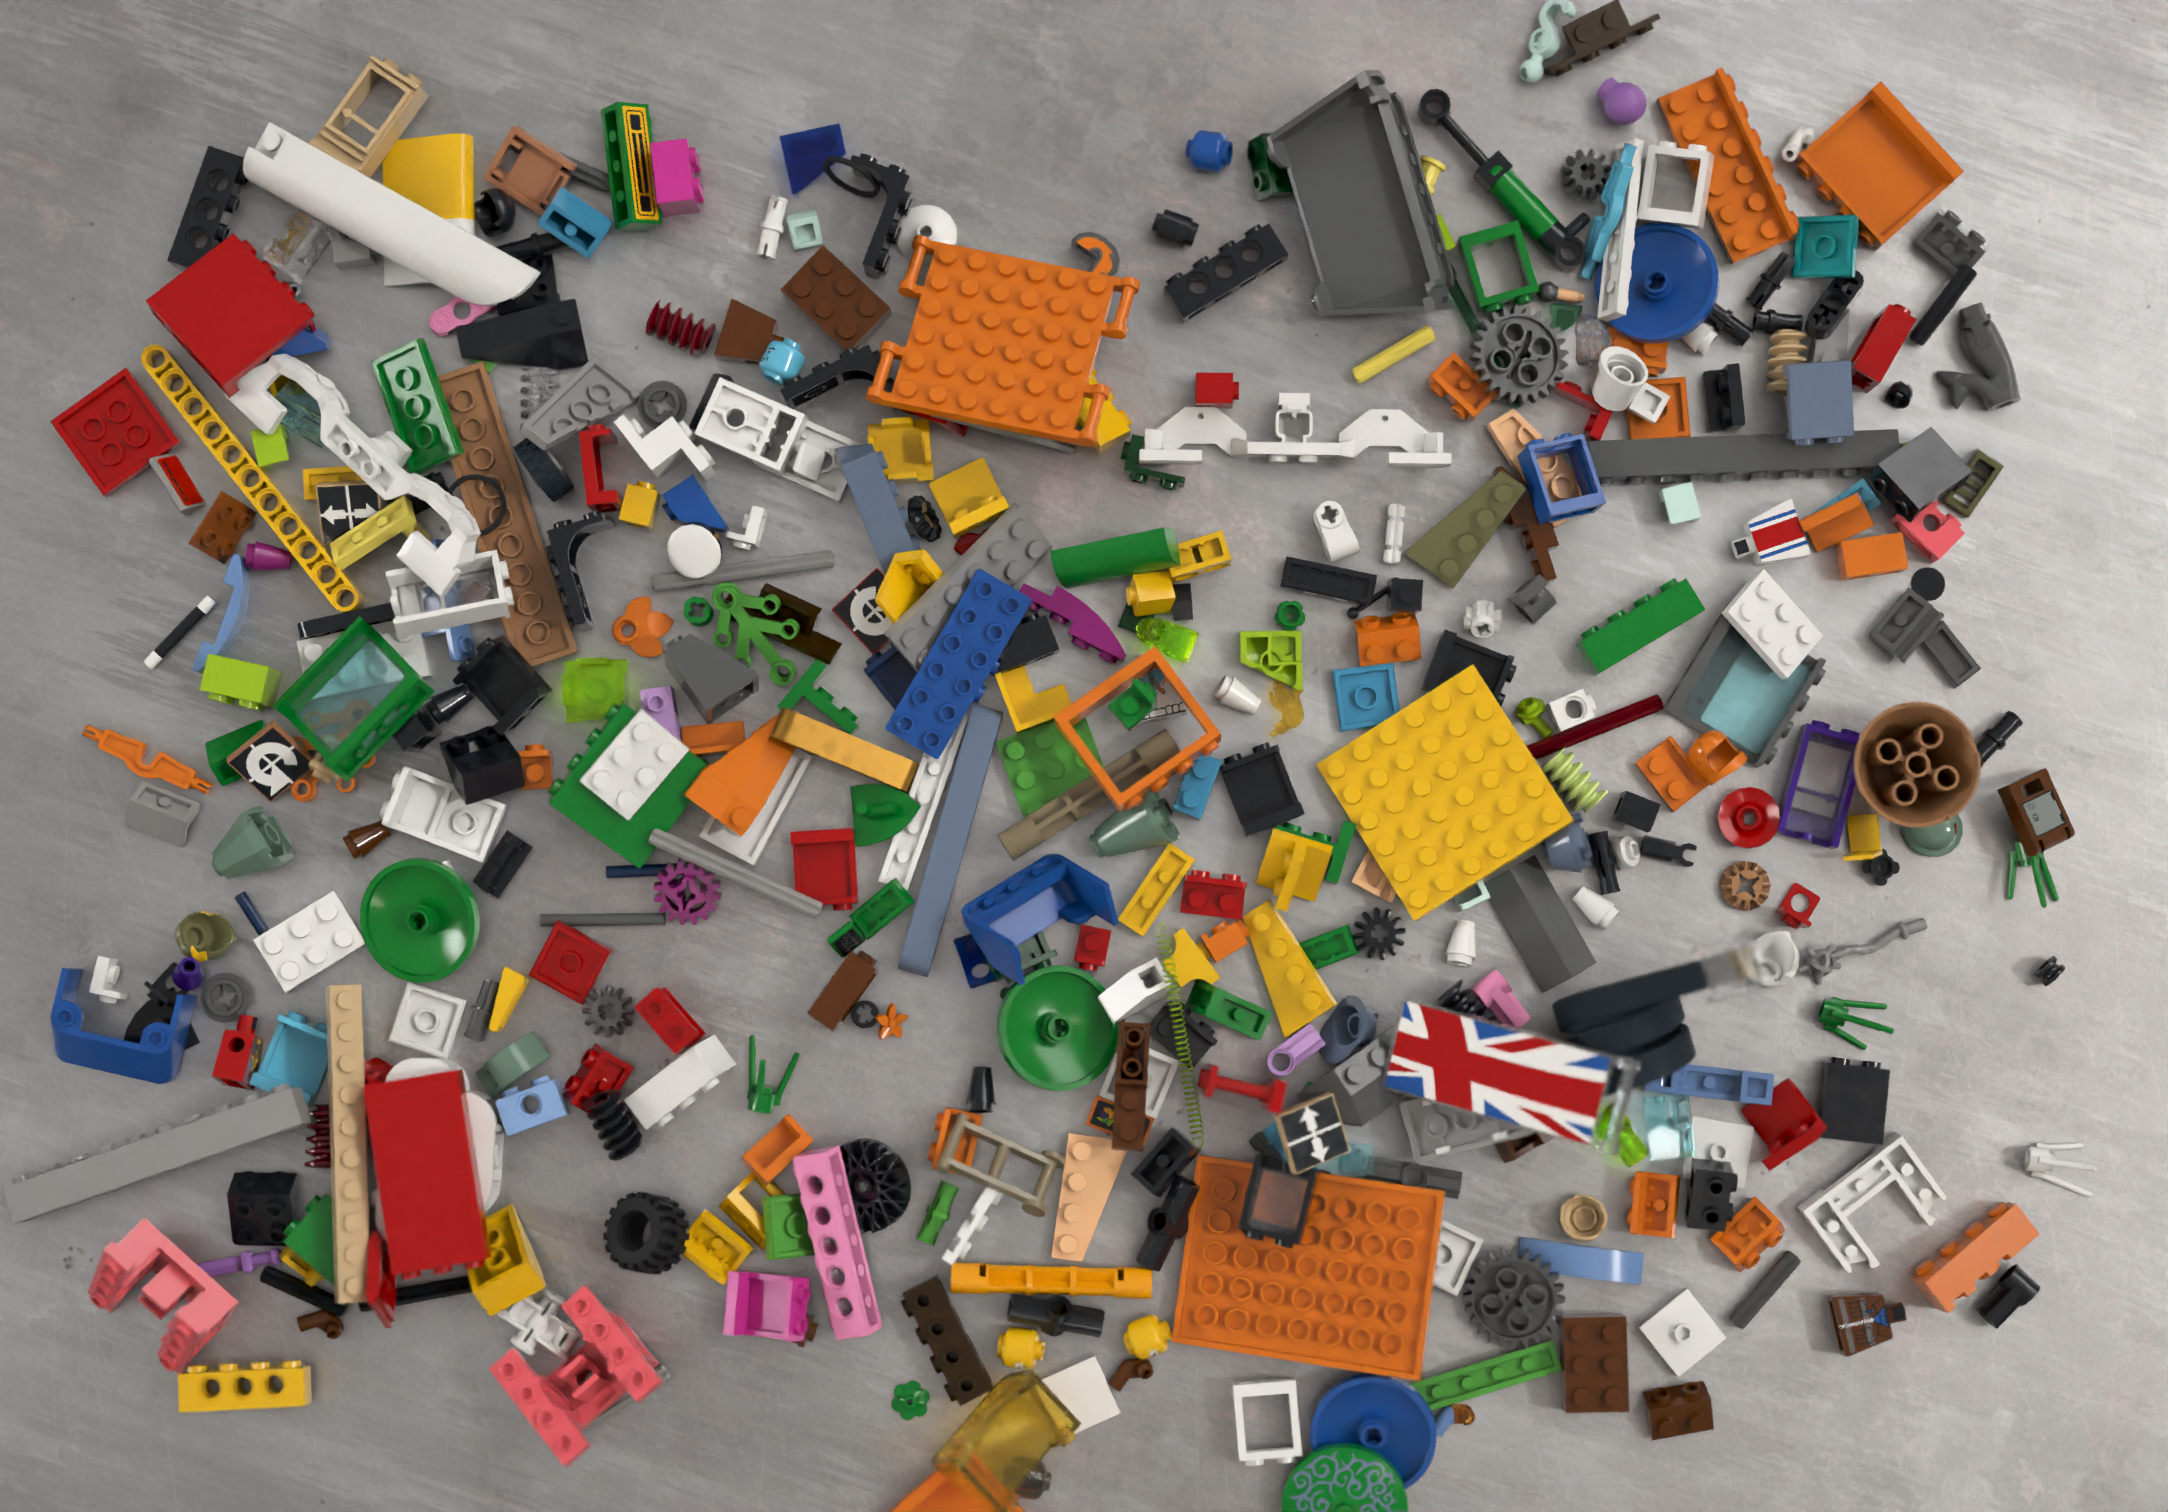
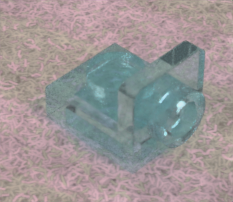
M1348 1142L1350 1152L1339 1156L1338 1173L1346 1175H1372L1374 1168V1145Z

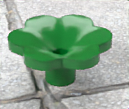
M910 1381L907 1385L899 1384L894 1389L895 1398L891 1402V1407L894 1411L900 1412L901 1417L905 1420H911L914 1416L921 1417L926 1414V1403L930 1399V1394L927 1390L921 1389L919 1382ZM911 1399L913 1403L909 1404L907 1400Z

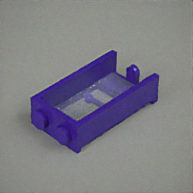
M1812 720L1811 724H1804L1800 729V736L1779 809L1780 823L1777 834L1829 849H1835L1839 847L1856 784L1853 761L1860 733L1849 729H1842L1840 733L1830 730V724Z

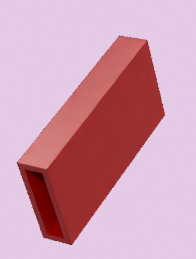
M463 1069L364 1085V1097L392 1275L401 1274L402 1280L421 1277V1270L433 1269L434 1274H441L453 1271L452 1265L464 1263L465 1269L484 1266L483 1260L491 1258L492 1255Z

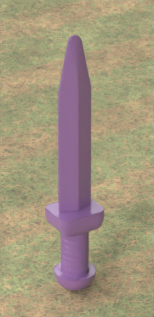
M272 1247L271 1251L254 1254L251 1250L240 1252L239 1256L197 1263V1265L210 1277L239 1271L247 1274L256 1270L257 1266L272 1263L274 1266L279 1265L282 1262L279 1257L282 1251L276 1247Z

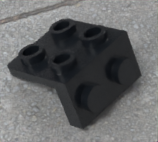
M252 1171L234 1173L227 1192L232 1241L234 1244L247 1246H287L283 1243L287 1237L283 1234V1231L294 1220L292 1200L298 1186L297 1173H285L282 1171L273 1173H254Z

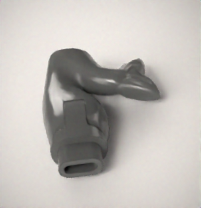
M1982 302L1959 310L1958 312L1962 320L1959 326L1962 329L1961 338L1964 349L1969 358L1989 376V379L1972 373L1936 371L1939 380L1951 387L1950 399L1953 407L1958 409L1969 391L1977 393L1990 411L2018 402L2021 396L2013 363L2003 338L1994 322L1990 320L1991 314H1986Z

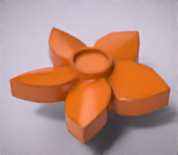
M890 1003L886 1015L878 1014L874 1017L876 1022L881 1025L878 1029L879 1039H885L890 1035L899 1038L902 1036V1029L898 1024L903 1023L908 1018V1015L896 1014V1007L893 1003Z

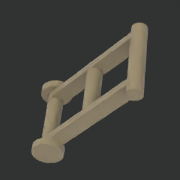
M957 1113L936 1169L942 1173H948L949 1170H952L1023 1202L1021 1208L1027 1214L1035 1217H1044L1047 1207L1043 1204L1055 1169L1064 1166L1065 1158L1061 1154L1050 1150H1044L1041 1154L968 1122V1115ZM963 1132L997 1146L988 1174L953 1159ZM1009 1152L1043 1167L1033 1195L999 1180Z

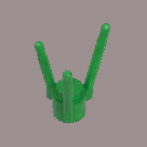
M2021 842L2014 843L2015 851L2009 852L2010 870L2007 898L2011 900L2014 897L2017 862H2020L2021 867H2032L2041 907L2046 908L2047 902L2039 865L2053 901H2058L2059 897L2048 869L2044 852L2029 857L2026 855Z
M1833 996L1832 1000L1824 999L1818 1015V1022L1824 1024V1030L1835 1033L1862 1050L1867 1048L1866 1044L1837 1026L1843 1027L1845 1022L1848 1021L1885 1033H1894L1893 1028L1849 1015V1009L1844 1008L1855 1007L1885 1010L1887 1005L1884 1003L1843 1000Z
M751 1035L749 1037V1090L747 1095L749 1110L759 1113H772L774 1105L780 1106L782 1094L800 1057L799 1053H794L776 1093H773L774 1087L764 1085L766 1060L764 1059L760 1061L756 1084L755 1036Z

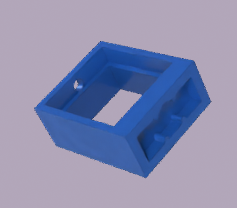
M1564 433L1556 436L1553 441L1544 442V439H1536L1527 443L1526 448L1517 456L1540 525L1592 514L1606 504L1584 434L1572 436L1571 433ZM1568 453L1582 496L1551 503L1537 459Z

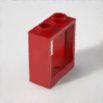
M1889 304L1879 312L1851 359L1852 385L1865 393L1870 392L1881 383L1916 321V318L1910 315L1911 311L1899 304L1894 306Z

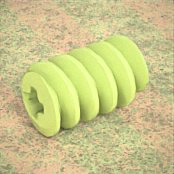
M1564 747L1541 770L1544 774L1551 773L1548 780L1550 784L1560 783L1555 791L1557 794L1564 791L1568 792L1564 799L1565 803L1576 801L1572 809L1573 812L1584 810V813H1586L1608 791L1605 789L1596 792L1600 784L1599 781L1595 780L1588 783L1591 772L1579 773L1583 763L1580 761L1571 764L1575 754L1570 752L1563 755L1566 748Z

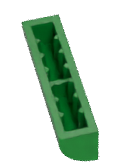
M1165 527L1050 551L1056 576L1059 582L1067 589L1181 566L1175 529Z

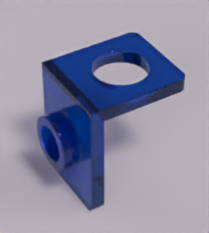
M968 934L954 939L969 987L973 989L994 982L995 979L990 968L988 974L984 977L977 978L972 975V970L976 965L986 964L988 966L983 952L973 936Z

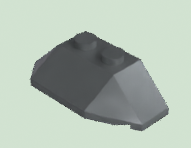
M1393 1026L1298 1093L1297 1095L1301 1101H1308L1327 1092L1333 1093L1342 1124L1362 1127L1406 1095L1407 1092L1385 1086L1397 1036L1396 1029Z

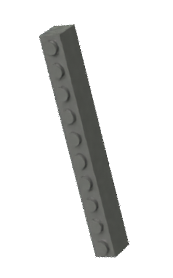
M1898 429L1854 431V436H1845V442L1826 443V438H1814V444L1795 445V440L1786 439V433L1600 440L1589 441L1587 446L1601 487L1613 486L1614 481H1626V485L1636 486L1645 484V480L1656 479L1657 484L1676 483L1675 479L1687 478L1688 482L1703 483L1706 482L1708 477H1718L1719 482L1737 481V476H1749L1750 481L1767 480L1768 475H1780L1781 480H1791L1799 478V474H1811V478L1819 479L1830 477L1829 473L1841 472V477L1860 476V472H1873L1878 463L1899 449Z

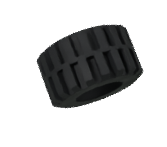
M645 1192L629 1193L626 1195V1199L620 1198L616 1202L617 1207H612L609 1211L611 1217L609 1220L606 1219L604 1225L607 1226V1232L603 1233V1240H607L608 1244L605 1245L606 1252L612 1253L610 1256L612 1262L618 1263V1267L646 1274L657 1275L661 1274L662 1271L667 1272L671 1270L672 1264H678L681 1260L679 1257L680 1253H685L687 1249L684 1246L685 1241H689L690 1234L686 1233L689 1222L684 1220L686 1215L684 1209L678 1208L679 1203L670 1200L668 1197ZM649 1222L650 1235L646 1244L644 1245L643 1232L645 1226Z

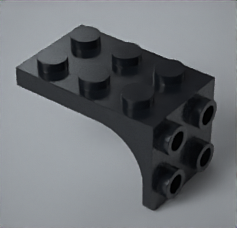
M861 153L860 157L852 155L850 160L868 170L887 194L884 209L862 263L866 276L878 280L880 272L886 273L891 260L889 255L891 244L896 245L902 232L900 219L902 215L907 217L913 204L911 192L913 189L910 176L906 175L907 171L893 164H890L889 167L877 164L878 160L876 158ZM852 168L854 174L866 178L862 173Z
M869 344L859 350L853 347L842 352L839 355L840 359L831 364L828 361L818 364L811 369L812 374L804 378L798 375L787 380L784 383L785 387L780 389L788 407L795 409L848 381L866 380L873 383L881 358L879 351L872 352ZM892 377L886 380L885 392L892 393L895 383Z
M601 511L587 513L583 515L584 520L572 523L570 519L553 524L554 529L547 530L551 545L546 546V550L551 564L558 568L559 575L555 576V581L559 593H563L568 602L567 605L563 606L567 621L582 632L595 628L577 570V554L583 542L591 535L615 527L614 520L608 514H602Z

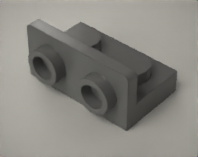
M1940 209L1914 239V242L1955 275L1963 264L1972 268L1987 250V246L1984 245L1986 240L1977 231L1972 229L1968 232L1960 225L1962 223L1961 218L1954 212L1948 210L1945 213Z

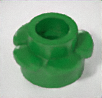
M1283 601L1278 605L1275 620L1285 630H1295L1298 625L1301 626L1304 623L1305 613H1303V606L1299 602ZM1292 613L1293 617L1288 618L1287 614Z

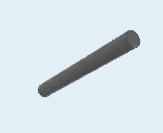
M541 914L540 925L541 927H554L558 920L569 926L665 925L666 914Z

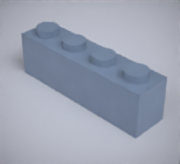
M872 443L838 447L834 450L883 572L886 575L895 553L921 550L915 533L909 535L905 525L911 522L904 506L897 507L894 498L900 495L893 478L887 480L883 470L887 469L888 465L882 450L875 452Z

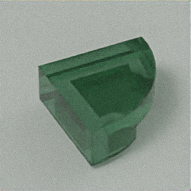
M1552 302L1550 308L1552 322L1549 327L1551 329L1560 327L1558 333L1567 330L1578 320L1583 306Z

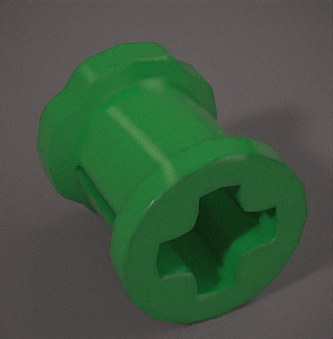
M693 596L685 602L683 614L692 625L704 627L712 621L714 610L705 598ZM698 605L700 608L705 606L702 610L704 613L702 618L698 616L692 617L695 613L693 610L694 606Z

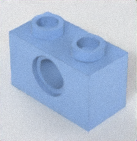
M547 1075L531 1081L532 1087L520 1091L519 1086L501 1092L503 1098L496 1100L495 1104L507 1136L570 1114L558 1079L549 1080ZM530 1095L536 1097L539 1101V1108L535 1113H529L524 1106L526 1098Z

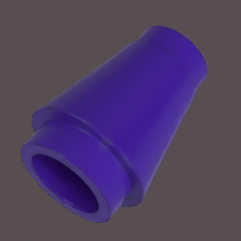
M192 957L182 959L172 972L174 984L185 991L198 988L204 979L203 969L197 960ZM184 969H192V972H186Z

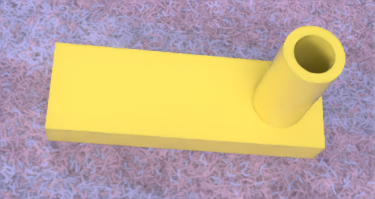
M404 495L329 544L334 564L343 570L400 532L409 538L412 532L419 531L428 541L431 540V534L416 521L412 502Z

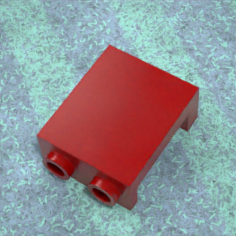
M605 425L587 426V431L579 432L586 505L592 512L601 511V513L621 511L624 499L617 490L605 491L600 451L601 446L618 444L617 436L610 428L605 429Z
M854 829L790 832L791 844L793 845L795 891L822 902L823 906L833 905V911L852 910V904H859Z
M667 987L662 989L655 988L634 1006L635 1010L675 1055L684 1054L706 1034L705 1030Z

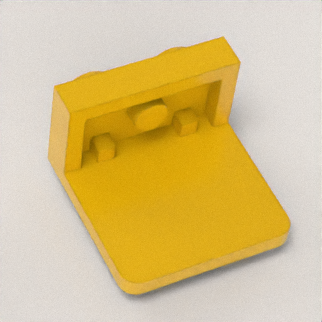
M925 549L895 553L876 594V604L894 624L944 573Z

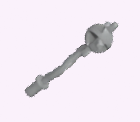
M1924 918L1905 924L1899 922L1898 928L1892 929L1878 941L1869 945L1858 946L1855 944L1844 946L1834 952L1833 950L1836 946L1833 943L1825 950H1813L1811 947H1807L1805 951L1808 955L1805 964L1799 966L1797 972L1808 971L1810 975L1815 977V983L1821 985L1822 977L1831 973L1833 969L1841 968V964L1835 962L1840 958L1856 953L1862 955L1874 953L1897 937L1901 936L1902 939L1906 940L1908 935L1926 930L1927 923Z

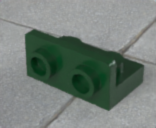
M1262 133L1248 141L1247 155L1251 161L1252 185L1256 191L1258 201L1265 200L1271 196L1294 195L1287 168L1282 169L1278 167L1268 156L1267 147L1269 145L1266 137L1272 133Z

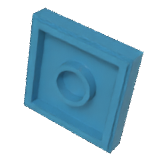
M1393 663L1331 671L1340 732L1374 728L1400 711Z

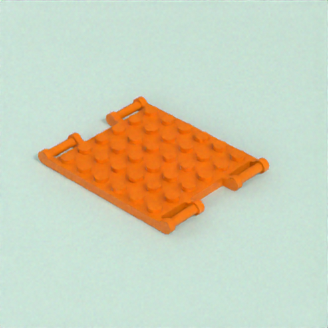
M922 235L915 236L912 243L914 250L907 273L898 288V292L901 295L919 299L905 347L891 341L882 342L879 350L881 358L871 387H868L865 398L874 404L1085 447H1094L1098 438L1096 430L1104 401L1108 400L1111 389L1100 383L1089 384L1102 336L1114 339H1124L1128 330L1126 322L1134 294L1138 293L1140 281L1134 277L1119 278L932 241ZM925 254L933 255L925 284L924 286L917 285L916 282ZM1114 291L1122 292L1114 322L1107 323L1106 320ZM893 359L901 360L892 393L885 392L884 387ZM1084 398L1092 399L1084 430L1077 431L1076 426Z

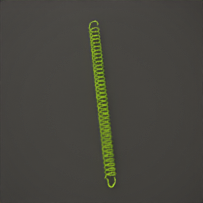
M1161 923V924L1159 925V927H1158V933H1159V935L1157 936V938H1160V937H1162V936H1166V937H1169V939L1166 940V941H1158L1157 943L1160 944V943H1164V942H1169L1170 945H1171L1172 943L1169 941L1170 938H1171L1170 936H1168V935H1160L1159 929H1160V926H1161V925H1164V926H1165V930L1167 931L1166 925H1165L1164 923ZM1168 945V946L1159 947L1158 949L1171 948V947H1169L1170 945ZM1171 948V950L1168 951V952H1161V953H1160V955H1164V954H1167V953L1172 954L1171 957L1161 958L1160 960H1167V959H1172V960H1173L1171 963H1165V964H1162L1161 966L1174 965V964H1172V963L1175 961V960L1172 958L1173 955H1174L1173 953H1171L1172 948ZM1174 965V967L1171 968V969H1164V970H1162L1163 972H1167V971H1170V970L1175 971V973H1173V974H1168V975H1164V976H1163V977H1170V976H1175V977H1176L1174 980H1167V981H1165V983L1177 982L1176 985H1174V986H1166L1165 988H1166V989H1169V988L1176 987V988H1178V990H1179L1180 988L1177 987L1178 981H1176L1177 976L1174 975V974H1176V972H1177L1176 970H1174L1175 965ZM1176 990V991H1170V992H1167V993H1166V994L1178 993V994H1179L1178 996H1176V997H1169V998H1167V999H1168V1000H1172V999H1176V998H1177V999H1180L1179 1002H1181V998H1179L1180 993L1177 992L1178 990ZM1175 1002V1003H1169V1004H1168L1169 1006L1175 1005V1004H1180V1005H1181L1179 1008H1172V1009L1169 1010V1011H1175V1010H1181V1011H1182V1012L1179 1013V1014H1172V1015H1170L1171 1017H1175V1016L1181 1015V1016H1183V1018H1184V1015H1182L1183 1010L1180 1009V1008L1182 1007V1004H1181V1003H1179V1002L1176 1003V1002ZM1183 1018L1172 1020L1171 1022H1184L1181 1025H1174L1172 1026V1028H1178L1182 1026L1186 1029V1027L1184 1026L1185 1021L1182 1020ZM1179 1030V1031H1174L1173 1033H1174V1034H1177V1033H1181V1032H1185V1031H1184V1030H1182V1031ZM1185 1032L1186 1034H1185L1184 1036L1174 1037V1039H1180V1038H1186V1039H1187V1040L1184 1041V1042H1176V1043H1175L1176 1045H1180V1044H1183V1043L1188 1044L1186 1047H1180V1048H1177V1049H1176V1050H1183V1049H1188V1050H1189V1051L1186 1052V1053H1179V1054H1177V1056H1182V1055H1186V1054L1189 1055L1188 1058L1179 1059V1060H1178L1179 1062L1185 1061V1060H1190L1189 1058L1191 1057V1055L1189 1054L1190 1049L1187 1048V1047L1189 1046V1043H1187L1188 1038L1185 1037V1036L1187 1035V1032ZM1190 1060L1189 1064H1181L1179 1067L1191 1066L1192 1069L1193 1066L1190 1065L1192 1060ZM1189 1069V1070H1181V1071H1180L1181 1073L1188 1072V1071H1191V1072H1192L1191 1075H1184V1076H1181V1078L1193 1077V1080H1194L1195 1077L1192 1076V1075L1194 1074V1072H1193L1191 1069ZM1193 1080L1183 1081L1182 1084L1194 1083L1193 1086H1186L1183 1089L1195 1088L1196 1083ZM1195 1091L1185 1092L1184 1095L1196 1094L1195 1097L1185 1098V1100L1197 1099L1198 1094ZM1197 1102L1186 1104V1106L1198 1105L1197 1108L1187 1109V1112L1198 1110L1199 1113L1190 1114L1188 1117L1200 1116L1198 1120H1189V1123L1200 1121L1201 1124L1192 1125L1189 1128L1202 1127L1203 1122L1200 1120L1201 1115H1199L1201 1111L1198 1109L1200 1105ZM1202 1127V1129H1201L1200 1131L1196 1130V1131H1191V1132H1190L1191 1134H1196V1133H1199V1132H1202L1203 1135L1205 1134V1133L1202 1131V1130H1203V1127ZM1202 1136L1197 1137V1138H1192V1142L1194 1143V1141H1193L1194 1139L1201 1138Z

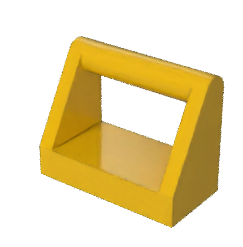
M751 1172L718 1207L763 1250L766 1247L764 1217L740 1193L753 1180L770 1196L786 1195V1193L773 1180L765 1187Z

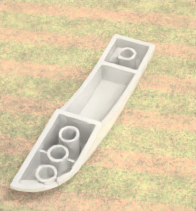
M271 122L268 123L256 148L254 149L249 146L243 162V172L249 181L469 303L493 306L508 299H515L529 289L541 273Z

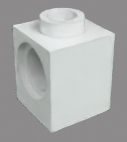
M1584 689L1545 705L1556 733L1563 732L1595 718L1593 712L1597 710L1591 694H1585ZM1568 702H1574L1579 705L1581 712L1578 718H1571L1566 714L1565 707Z

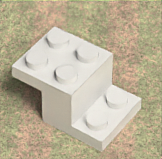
M623 414L614 421L658 480L686 458L690 459L706 481L716 474L712 468L715 461L702 444L698 447L693 444L697 438L683 419L677 423L673 416H671L648 435L635 418L628 421Z

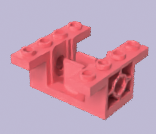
M144 1218L118 1244L112 1241L103 1250L88 1294L91 1301L98 1308H105L108 1312L112 1313L120 1305L122 1298L151 1270L157 1274L142 1288V1294L138 1297V1301L160 1320L182 1299L188 1302L186 1306L183 1305L175 1313L173 1319L167 1324L169 1329L160 1339L162 1345L157 1354L160 1357L161 1364L167 1370L180 1374L187 1369V1366H190L193 1357L229 1322L238 1301Z
M586 1285L565 1301L561 1307L584 1335L582 1339L587 1343L548 1377L536 1374L518 1350L514 1348L489 1368L563 1466L566 1467L592 1446L581 1432L628 1391L636 1402L641 1403L664 1382L653 1369L659 1362L625 1319L618 1314L608 1311ZM593 1372L594 1375L584 1383L586 1375Z

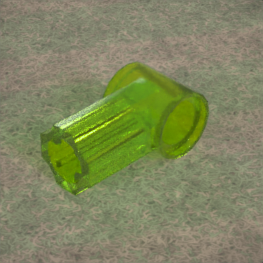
M1613 1102L1598 1114L1595 1130L1606 1143L1609 1142L1627 1168H1630L1644 1159L1650 1151L1630 1126L1632 1123L1616 1102Z

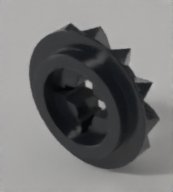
M923 496L911 497L908 500L907 513L916 533L931 543L940 539L942 528L939 525L940 519L936 516V510H933L930 502L926 501Z

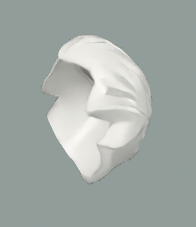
M1788 931L1764 934L1757 940H1754L1750 950L1747 951V954H1752L1747 956V959H1753L1745 961L1746 964L1753 962L1754 964L1745 966V968L1756 967V969L1749 970L1747 973L1757 972L1749 976L1755 982V985L1759 987L1773 988L1774 986L1786 985L1798 970L1799 952Z

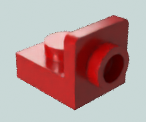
M1081 924L1074 961L1080 962V969L1097 972L1098 966L1104 967L1112 930Z

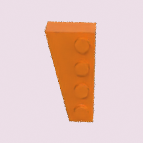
M2011 1202L1997 1204L1988 1212L1990 1217L1982 1223L1976 1221L1965 1229L1964 1233L1966 1235L1958 1242L1955 1240L1948 1242L1940 1249V1256L1933 1261L1930 1259L1924 1261L1915 1269L1917 1274L1911 1279L1933 1308L1946 1313L1951 1312L1956 1307L1953 1300L1963 1296L1968 1297L1977 1289L1975 1287L1977 1279L1983 1280L1991 1277L1999 1270L2001 1265L1998 1261L2003 1258L2005 1261L2011 1259L2039 1235V1232L2017 1204Z

